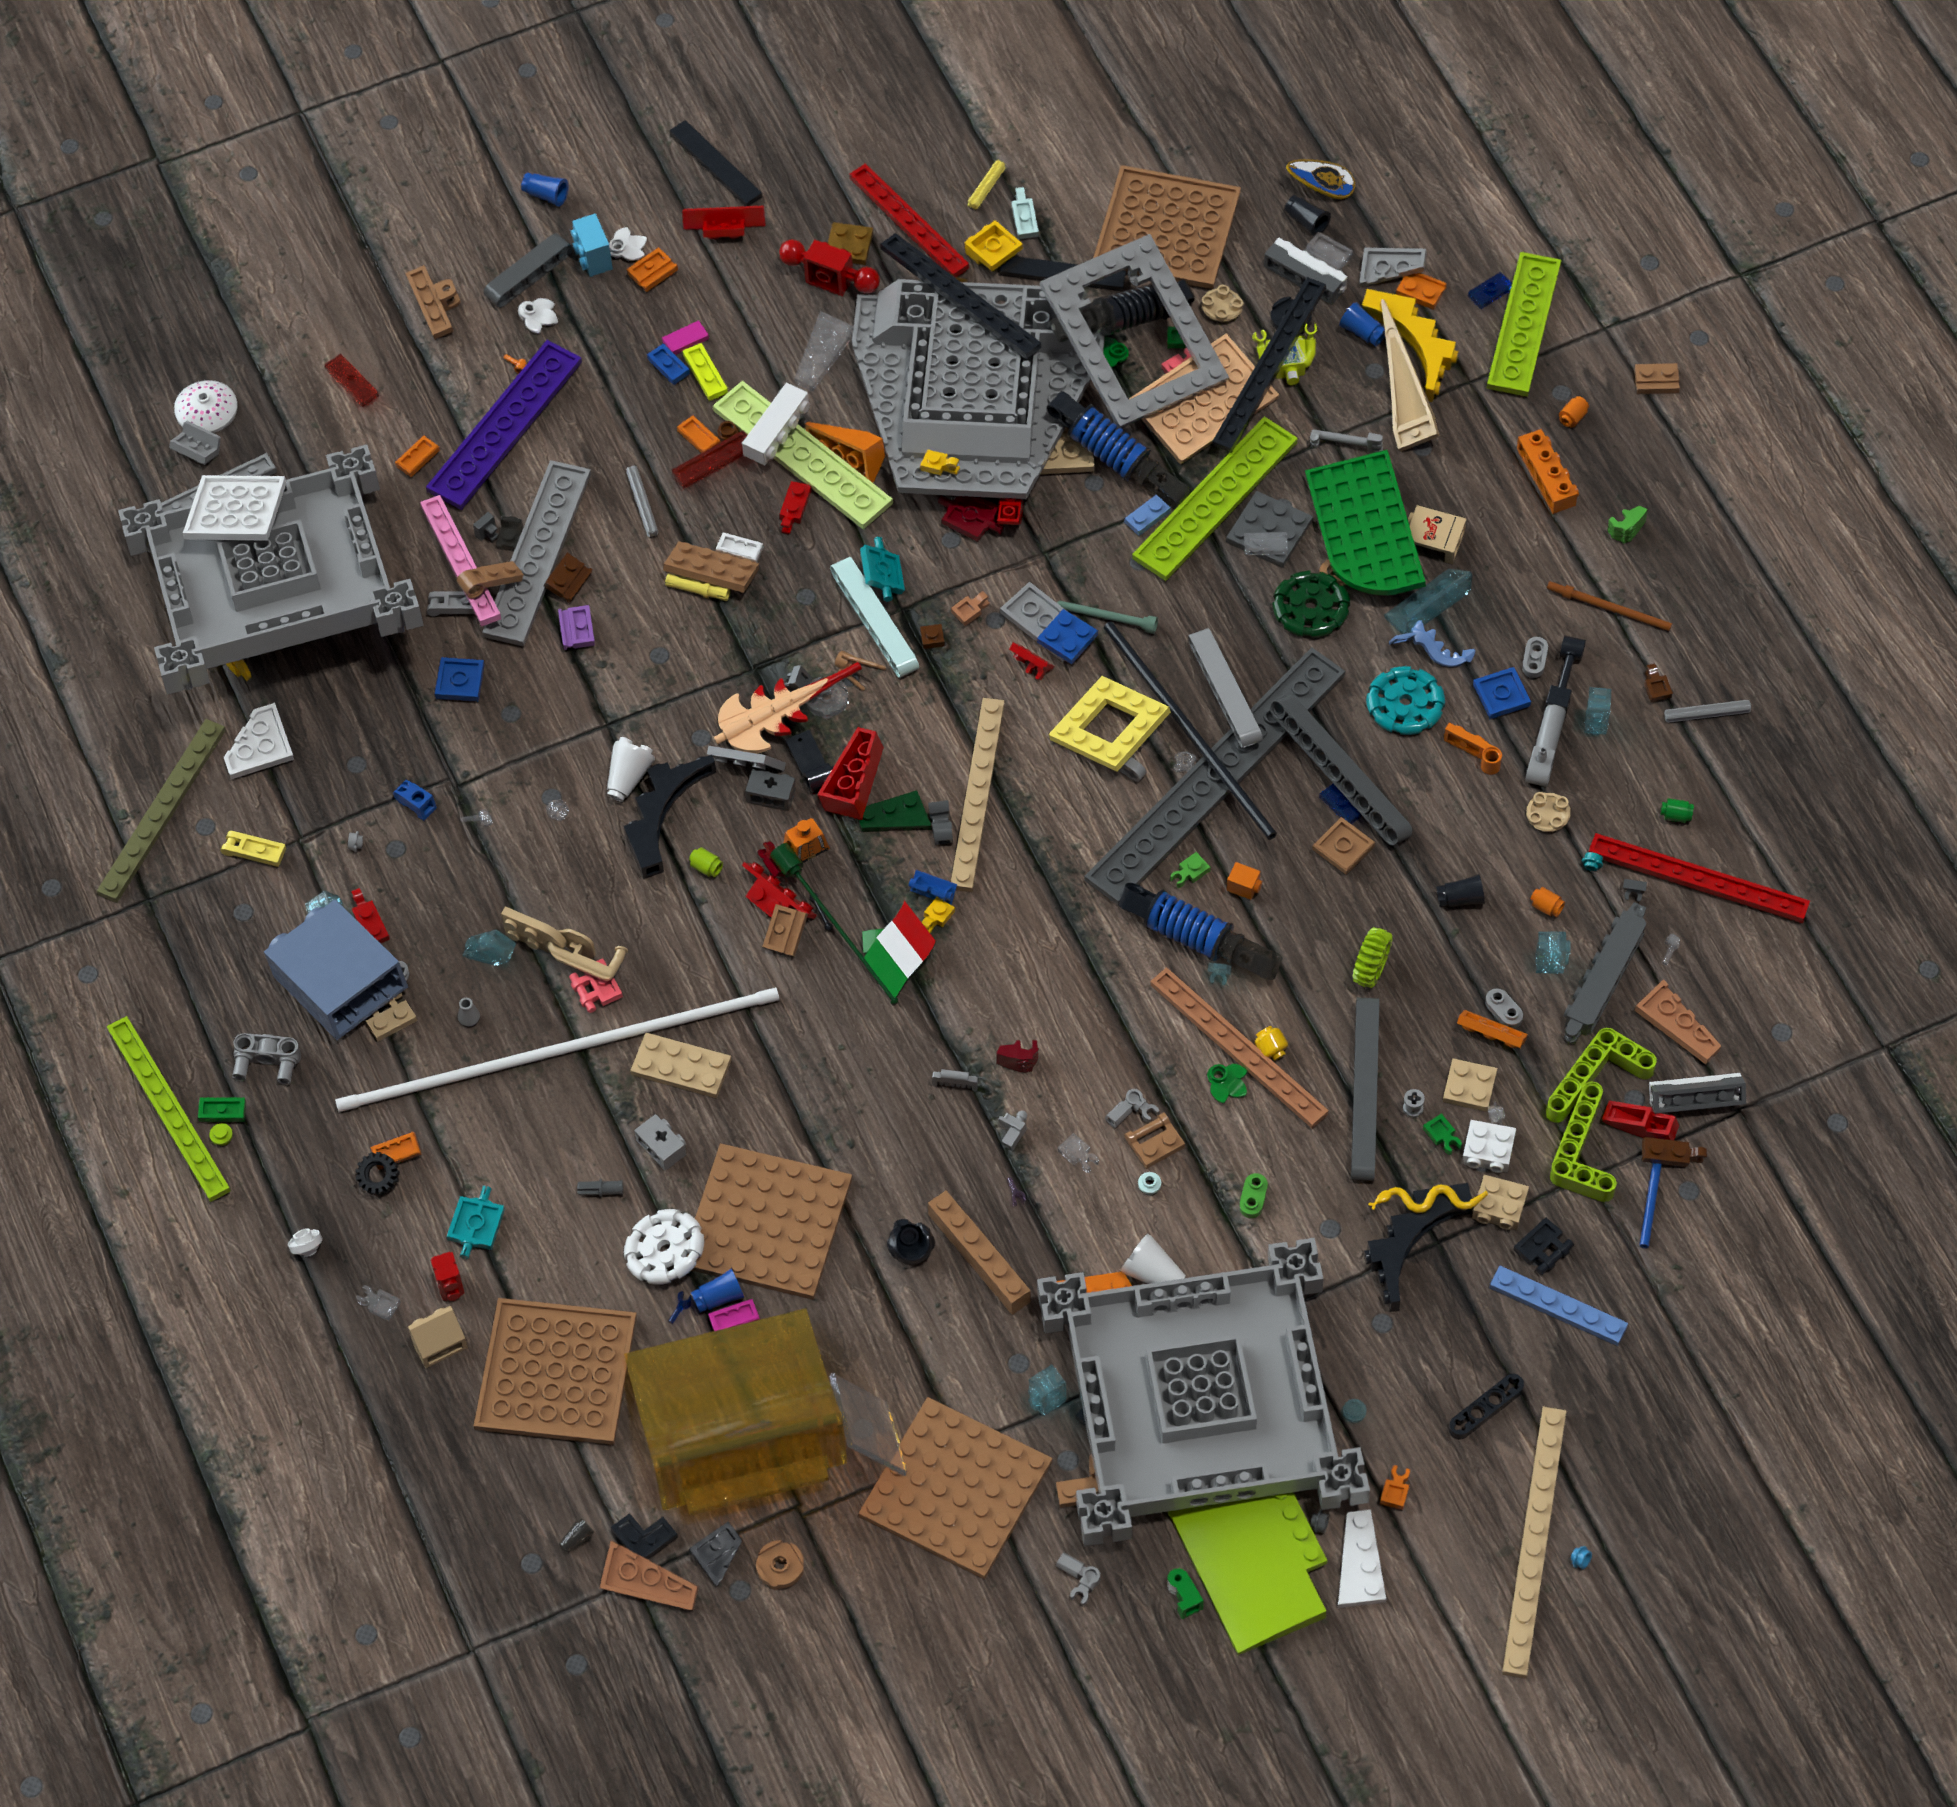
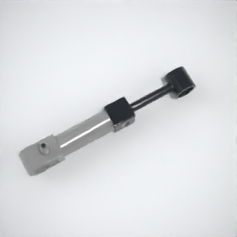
M1564 635L1560 656L1565 657V662L1558 686L1551 685L1549 689L1545 712L1526 774L1525 782L1544 787L1548 785L1563 722L1571 700L1572 690L1567 689V684L1573 662L1575 660H1582L1586 640Z

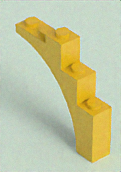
M1367 289L1362 308L1375 320L1384 325L1381 300L1386 301L1400 336L1408 342L1421 360L1426 377L1425 394L1428 401L1433 402L1435 394L1439 395L1441 382H1438L1439 378H1443L1445 370L1450 371L1452 363L1457 362L1459 351L1455 350L1456 342L1437 338L1436 320L1417 317L1419 308L1415 307L1416 299Z

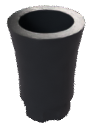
M1297 195L1291 196L1284 207V210L1289 213L1290 217L1300 223L1314 237L1323 233L1331 220V213L1329 211L1321 209Z
M1480 874L1444 883V885L1436 887L1439 907L1485 904Z

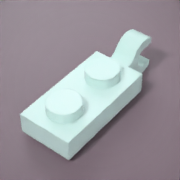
M1024 187L1016 188V201H1012V210L1018 239L1038 237V227L1032 198L1026 199Z

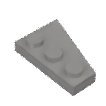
M1364 248L1359 282L1360 288L1425 271L1426 249Z
M708 746L707 751L708 755L715 757L714 761L727 763L730 760L735 765L746 767V764H750L753 768L762 770L770 768L784 771L786 762L766 755Z

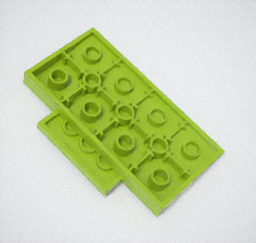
M1293 1492L1167 1511L1238 1655L1326 1618V1609L1307 1572L1326 1565L1327 1558Z

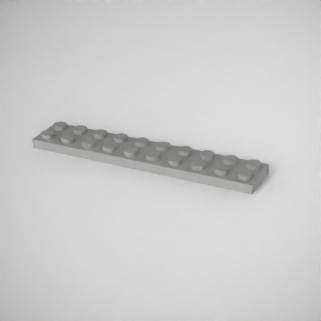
M550 460L511 558V561L524 574L523 579L520 582L500 586L494 602L501 614V620L485 625L482 632L483 637L520 646L525 645L547 589L543 585L554 571L591 476L590 469Z

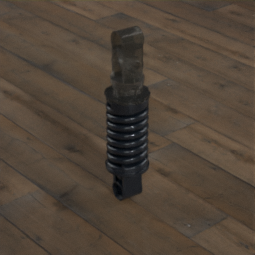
M1186 280L1178 281L1177 283L1190 305L1196 298ZM1152 283L1109 296L1095 298L1089 308L1080 311L1092 334L1100 332L1103 336L1112 335L1114 332H1120L1121 330L1160 319L1170 318ZM1056 316L1049 324L1058 342L1067 341L1069 338Z

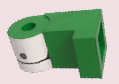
M1181 1568L1171 1570L1168 1574V1589L1179 1600L1178 1613L1183 1620L1203 1610V1599L1185 1570Z

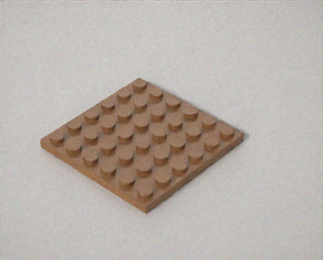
M1121 165L1093 258L1151 234L1176 282L1186 280L1188 285L1214 289L1241 194V187Z
M720 1143L695 1217L702 1227L700 1232L704 1235V1249L701 1257L697 1258L696 1266L692 1271L719 1277L732 1268L738 1282L814 1300L853 1179L852 1174Z
M498 1298L474 1429L614 1445L637 1319L636 1312Z
M927 1397L862 1506L859 1517L985 1580L1051 1466L1053 1458Z

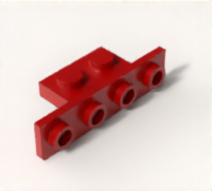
M764 206L683 209V229H703V238L718 239L720 237L739 238L740 236H745V227L765 226Z
M744 862L742 864L745 869L758 878L745 897L771 918L777 904L787 908H792L793 906L796 910L807 913V918L815 919L817 915L811 911L813 907L805 901L800 902L795 898L797 894L789 888H782L779 885L781 882L772 875H766L763 872L765 869L756 862H753V864Z

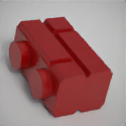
M446 1252L432 1257L430 1260L442 1300L453 1301L460 1298L465 1292L453 1252Z

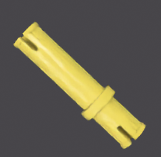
M668 573L665 582L668 583H665V586L697 593L703 595L704 598L712 597L724 601L729 599L730 589L672 573Z

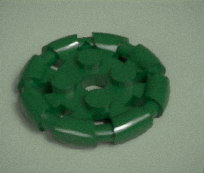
M1298 572L1292 574L1290 579H1284L1276 588L1273 595L1275 601L1272 603L1273 613L1277 621L1284 625V629L1300 637H1303V635L1311 636V638L1332 634L1334 629H1339L1349 615L1350 598L1346 588L1340 586L1336 582L1337 579L1327 573ZM1296 586L1298 589L1294 591L1292 587ZM1330 590L1334 591L1332 595L1329 594ZM1312 602L1315 603L1317 607L1312 609L1307 608L1305 605L1307 603ZM1304 624H1313L1312 628L1304 627Z

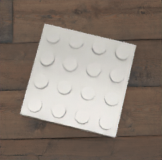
M202 475L183 531L184 539L268 541L287 483L285 476Z

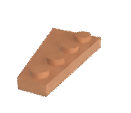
M1663 979L1636 1005L1635 1012L1703 1063L1707 1064L1720 1051L1721 1045L1704 1025H1700L1695 1020V1015L1692 1011L1687 1010L1683 1006L1680 997L1670 991L1669 985Z
M614 1541L610 1542L600 1588L694 1610L699 1586Z

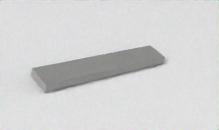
M265 453L219 476H270L276 473L277 470L268 454ZM198 486L162 502L163 512L192 505Z

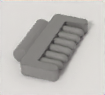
M944 1069L941 1072H933V1086H937L938 1082L939 1085H943L945 1082V1086H949L950 1083L951 1087H954L956 1084V1087L959 1088L960 1084H962V1088H965L967 1085L968 1089L978 1090V1077L969 1076V1072Z

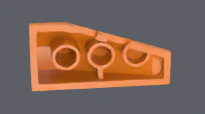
M812 422L805 423L808 433L874 483L885 458L883 438L867 431Z

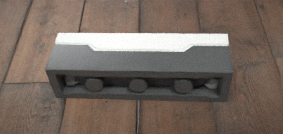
M1278 238L1264 254V267L1299 287H1302L1307 277L1325 283L1326 290L1321 299L1331 305L1346 290L1347 276L1343 272L1328 266L1324 261H1319L1308 252L1296 248L1288 241Z
M1740 1073L1649 1082L1650 1104L1655 1114L1746 1104V1083Z

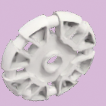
M676 1209L657 1211L658 1214L653 1216L647 1215L632 1228V1235L627 1237L624 1246V1258L628 1261L626 1265L629 1271L639 1280H647L649 1284L654 1285L671 1283V1280L675 1278L680 1279L687 1275L696 1266L697 1258L701 1257L704 1249V1235L700 1232L702 1227L693 1216L688 1213L682 1214L680 1210ZM678 1222H680L679 1228L676 1227ZM641 1237L645 1238L643 1243L639 1242ZM670 1244L668 1250L660 1252V1248L663 1245ZM674 1265L673 1270H667V1267Z

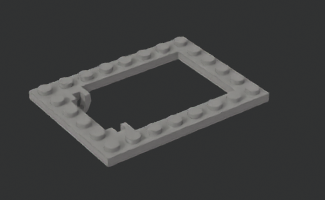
M1151 234L1040 282V287L1117 428L1127 426L1229 379L1227 372ZM1127 268L1129 280L1134 286H1139L1148 281L1152 283L1198 369L1129 400L1080 312L1091 305L1089 298L1083 300L1085 292L1083 287Z

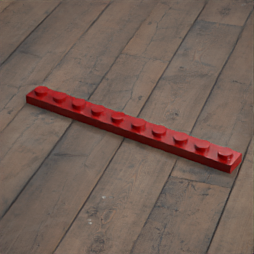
M1595 833L1589 852L1601 855L1604 861L1803 923L1810 904V900Z

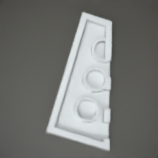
M1371 1510L1347 1512L1338 1608L1385 1603L1386 1595Z

